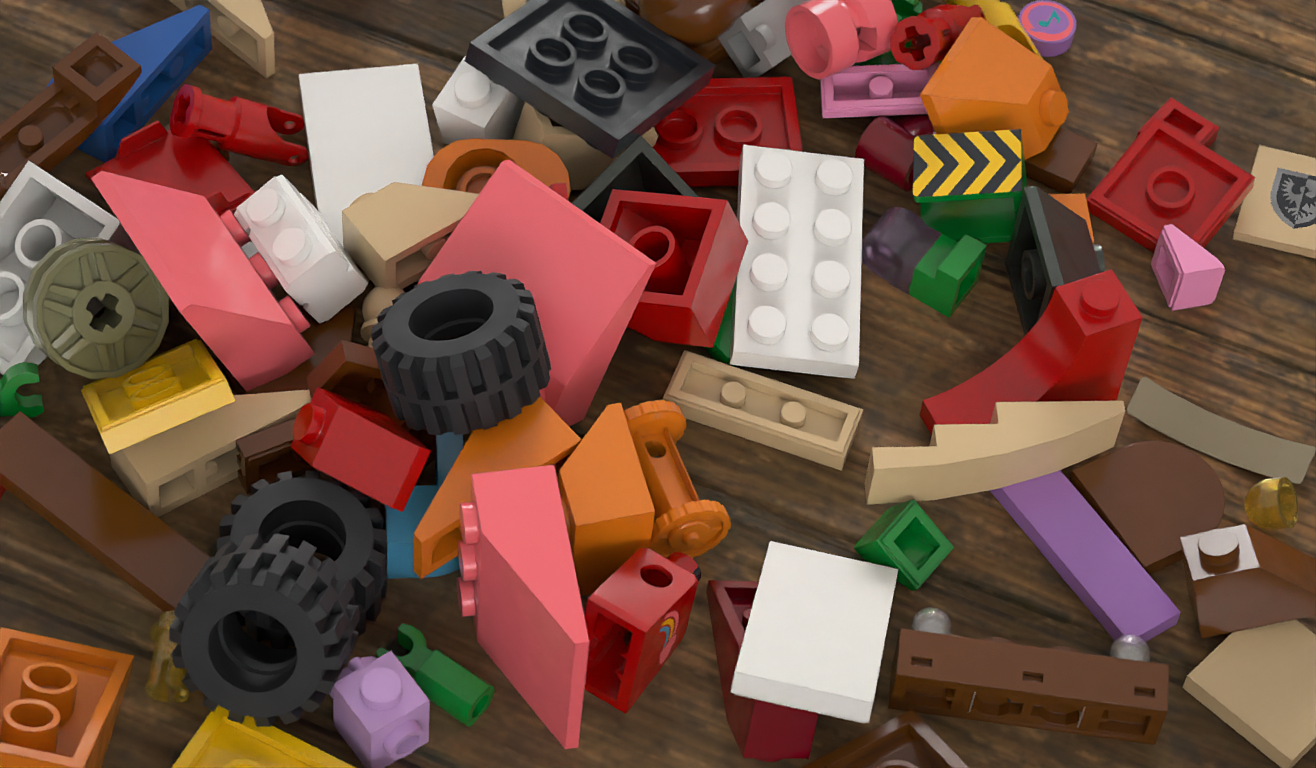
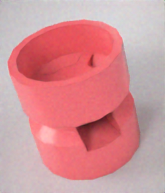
M809 0L792 7L786 15V40L798 66L808 76L822 79L852 67L855 62L860 63L891 51L890 38L895 32L898 20L891 0Z

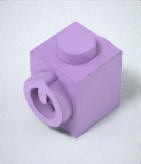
M392 651L379 658L373 656L361 659L359 657L353 658L348 663V666L342 670L330 692V696L333 699L334 727L365 768H385L429 742L430 700Z

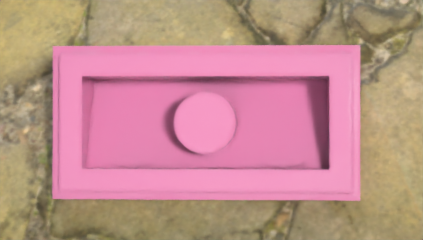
M939 62L924 70H911L904 64L852 66L820 79L822 117L843 118L927 114L920 93L939 67Z

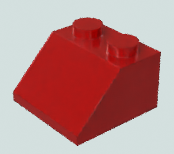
M612 189L600 224L656 263L627 327L654 341L713 348L748 244V239L728 200Z

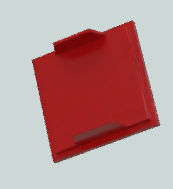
M158 120L121 139L115 158L86 172V177L97 190L98 188L91 178L100 171H105L202 195L219 216L228 210L234 214L237 210L236 208L255 193L208 139L193 135L188 139L174 136L171 134L170 129L166 131Z

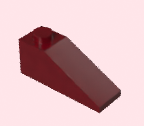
M708 580L706 592L726 718L743 758H755L764 762H777L782 759H809L819 713L731 693L734 673L759 581Z

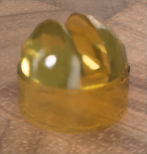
M1287 477L1271 478L1259 481L1258 484L1254 485L1245 496L1244 510L1248 519L1259 528L1270 530L1293 528L1298 518V500L1290 479Z

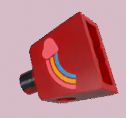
M639 548L588 598L584 614L589 637L585 690L625 714L631 709L669 659L686 633L698 583L701 579V570L690 556L681 552H673L667 558H664L649 548ZM629 631L633 632L632 638L626 646L624 643V637Z

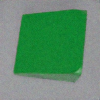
M912 499L895 505L884 512L853 548L869 563L898 569L896 581L911 591H915L954 549V546L918 503Z

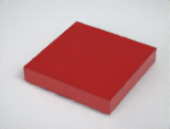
M1155 115L1086 200L1088 211L1153 253L1155 252L1163 226L1171 224L1205 248L1252 190L1255 177Z

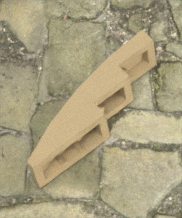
M1124 401L996 402L990 424L934 425L930 444L924 447H872L864 483L867 505L901 503L912 499L915 501L944 499L995 490L1060 471L1114 447L1125 414Z

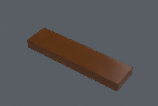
M21 411L0 429V485L175 620L176 616L173 613L179 601L209 559V556Z

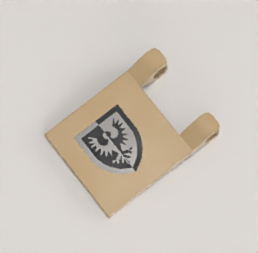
M1259 145L1251 175L1255 177L1254 187L1243 200L1233 239L1316 259V158Z

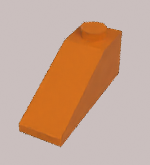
M541 397L532 405L522 407V413L512 419H504L498 422L497 426L486 430L480 428L472 431L413 534V571L420 579H423L458 556V541L463 540L459 504L470 502L472 474L554 465L558 483L559 470L582 439Z

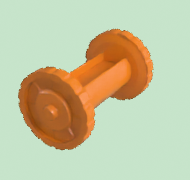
M655 400L643 402L624 411L626 421L655 510L656 520L653 523L650 549L664 558H667L673 552H681L691 558L706 553L726 537L731 527V521L725 507L719 502L699 499L675 445L682 438L687 427L681 408L671 401Z

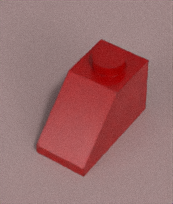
M319 387L316 388L311 402L305 404L296 416L293 425L294 439L290 446L312 467L402 512L431 452L385 412Z

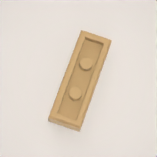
M684 350L663 396V400L674 402L677 406L679 405L686 419L841 471L863 415V409Z

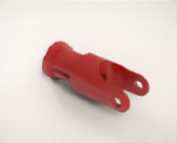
M945 4L927 9L918 14V16L907 17L898 22L895 27V32L890 38L891 52L897 62L906 65L909 69L924 70L935 64L936 61H943L971 17H982L986 20L985 14L979 5L967 7L964 5ZM911 41L913 46L906 48L905 43Z
M184 84L179 89L174 99L170 114V131L174 136L188 139L193 135L217 142L222 150L285 166H299L304 164L309 158L308 150L305 147L286 142L277 134L291 135L300 132L304 128L305 122L303 117L298 114L237 96L231 97L229 100L203 94L199 87ZM288 121L294 122L292 124H285Z

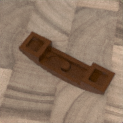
M99 32L94 33L52 67L54 82L0 124V201L28 161L48 173L82 144L117 107L142 73L141 65Z

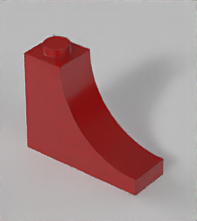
M1112 269L1055 287L1047 308L1019 343L991 366L969 380L943 393L923 400L920 417L932 435L934 425L990 424L996 402L1116 401L1143 317Z

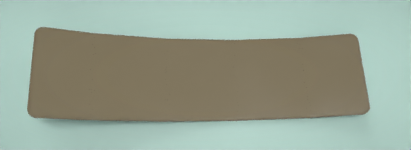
M1147 377L1141 378L1126 408L1127 413L1192 449L1225 463L1295 484L1303 482L1316 452L1314 446L1281 439L1211 413L1171 393Z

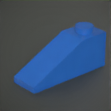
M197 5L112 42L141 65L142 73L117 107L77 149L104 163L116 157L121 139L140 130L212 50L210 9ZM54 77L50 80L47 87L54 82Z

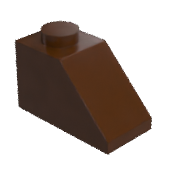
M1246 524L1180 537L1188 596L1201 638L1316 615L1315 558Z

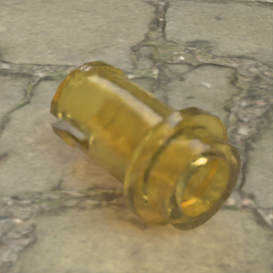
M174 611L162 613L159 622L154 623L150 629V638L155 642L149 678L145 684V693L150 698L169 703L171 689L175 690V703L186 701L190 693L182 682L187 673L186 668H175L171 653L177 643L169 641L170 626L176 618L173 614Z

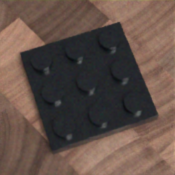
M530 0L471 41L464 60L486 75L492 82L503 86L536 108L542 115L553 119L585 140L588 145L600 150L612 159L631 145L640 135H644L708 85L716 66L615 0Z

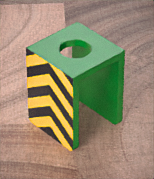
M1021 129L916 136L914 138L913 196L915 202L920 203L921 244L925 247L933 246L942 234L957 242L965 234L982 243L1010 242L1024 187H1027Z

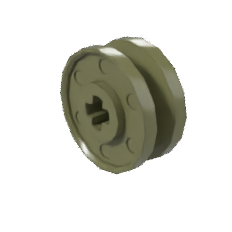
M76 238L51 249L32 269L23 292V321L33 343L47 357L65 370L90 379L117 378L141 367L159 348L169 323V296L139 253L103 238ZM93 297L106 307L104 313L99 318L94 317L86 309L88 302Z

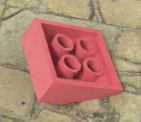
M505 160L498 166L420 278L418 284L438 279L443 275L452 273L455 275L464 274L468 271H482V274L497 272L505 274L507 279L516 278L522 282L525 290H530L533 296L551 363V370L549 371L550 380L546 388L539 390L540 397L568 426L584 420L656 263L514 162Z
M100 171L91 178L179 312L246 392L288 374L315 355L301 334L311 325L289 295L278 301L271 289L279 285L280 282L259 252L250 258L247 256L242 247L250 242L251 239L230 210L219 216L202 195L105 171Z
M554 465L472 474L470 502L459 504L463 540L458 541L461 577H457L456 585L461 617L473 616L476 639L479 645L565 749L579 748L589 637Z

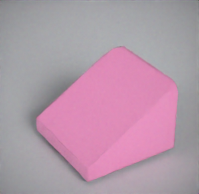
M1174 225L1163 226L1151 266L1168 306L1174 311L1213 303L1225 272L1223 264Z

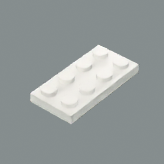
M743 145L739 164L737 220L748 239V244L733 287L730 365L855 378L859 367L864 159Z

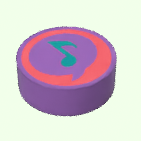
M1037 0L1022 8L1018 19L1041 56H1057L1070 48L1076 29V20L1073 13L1067 7L1051 0Z

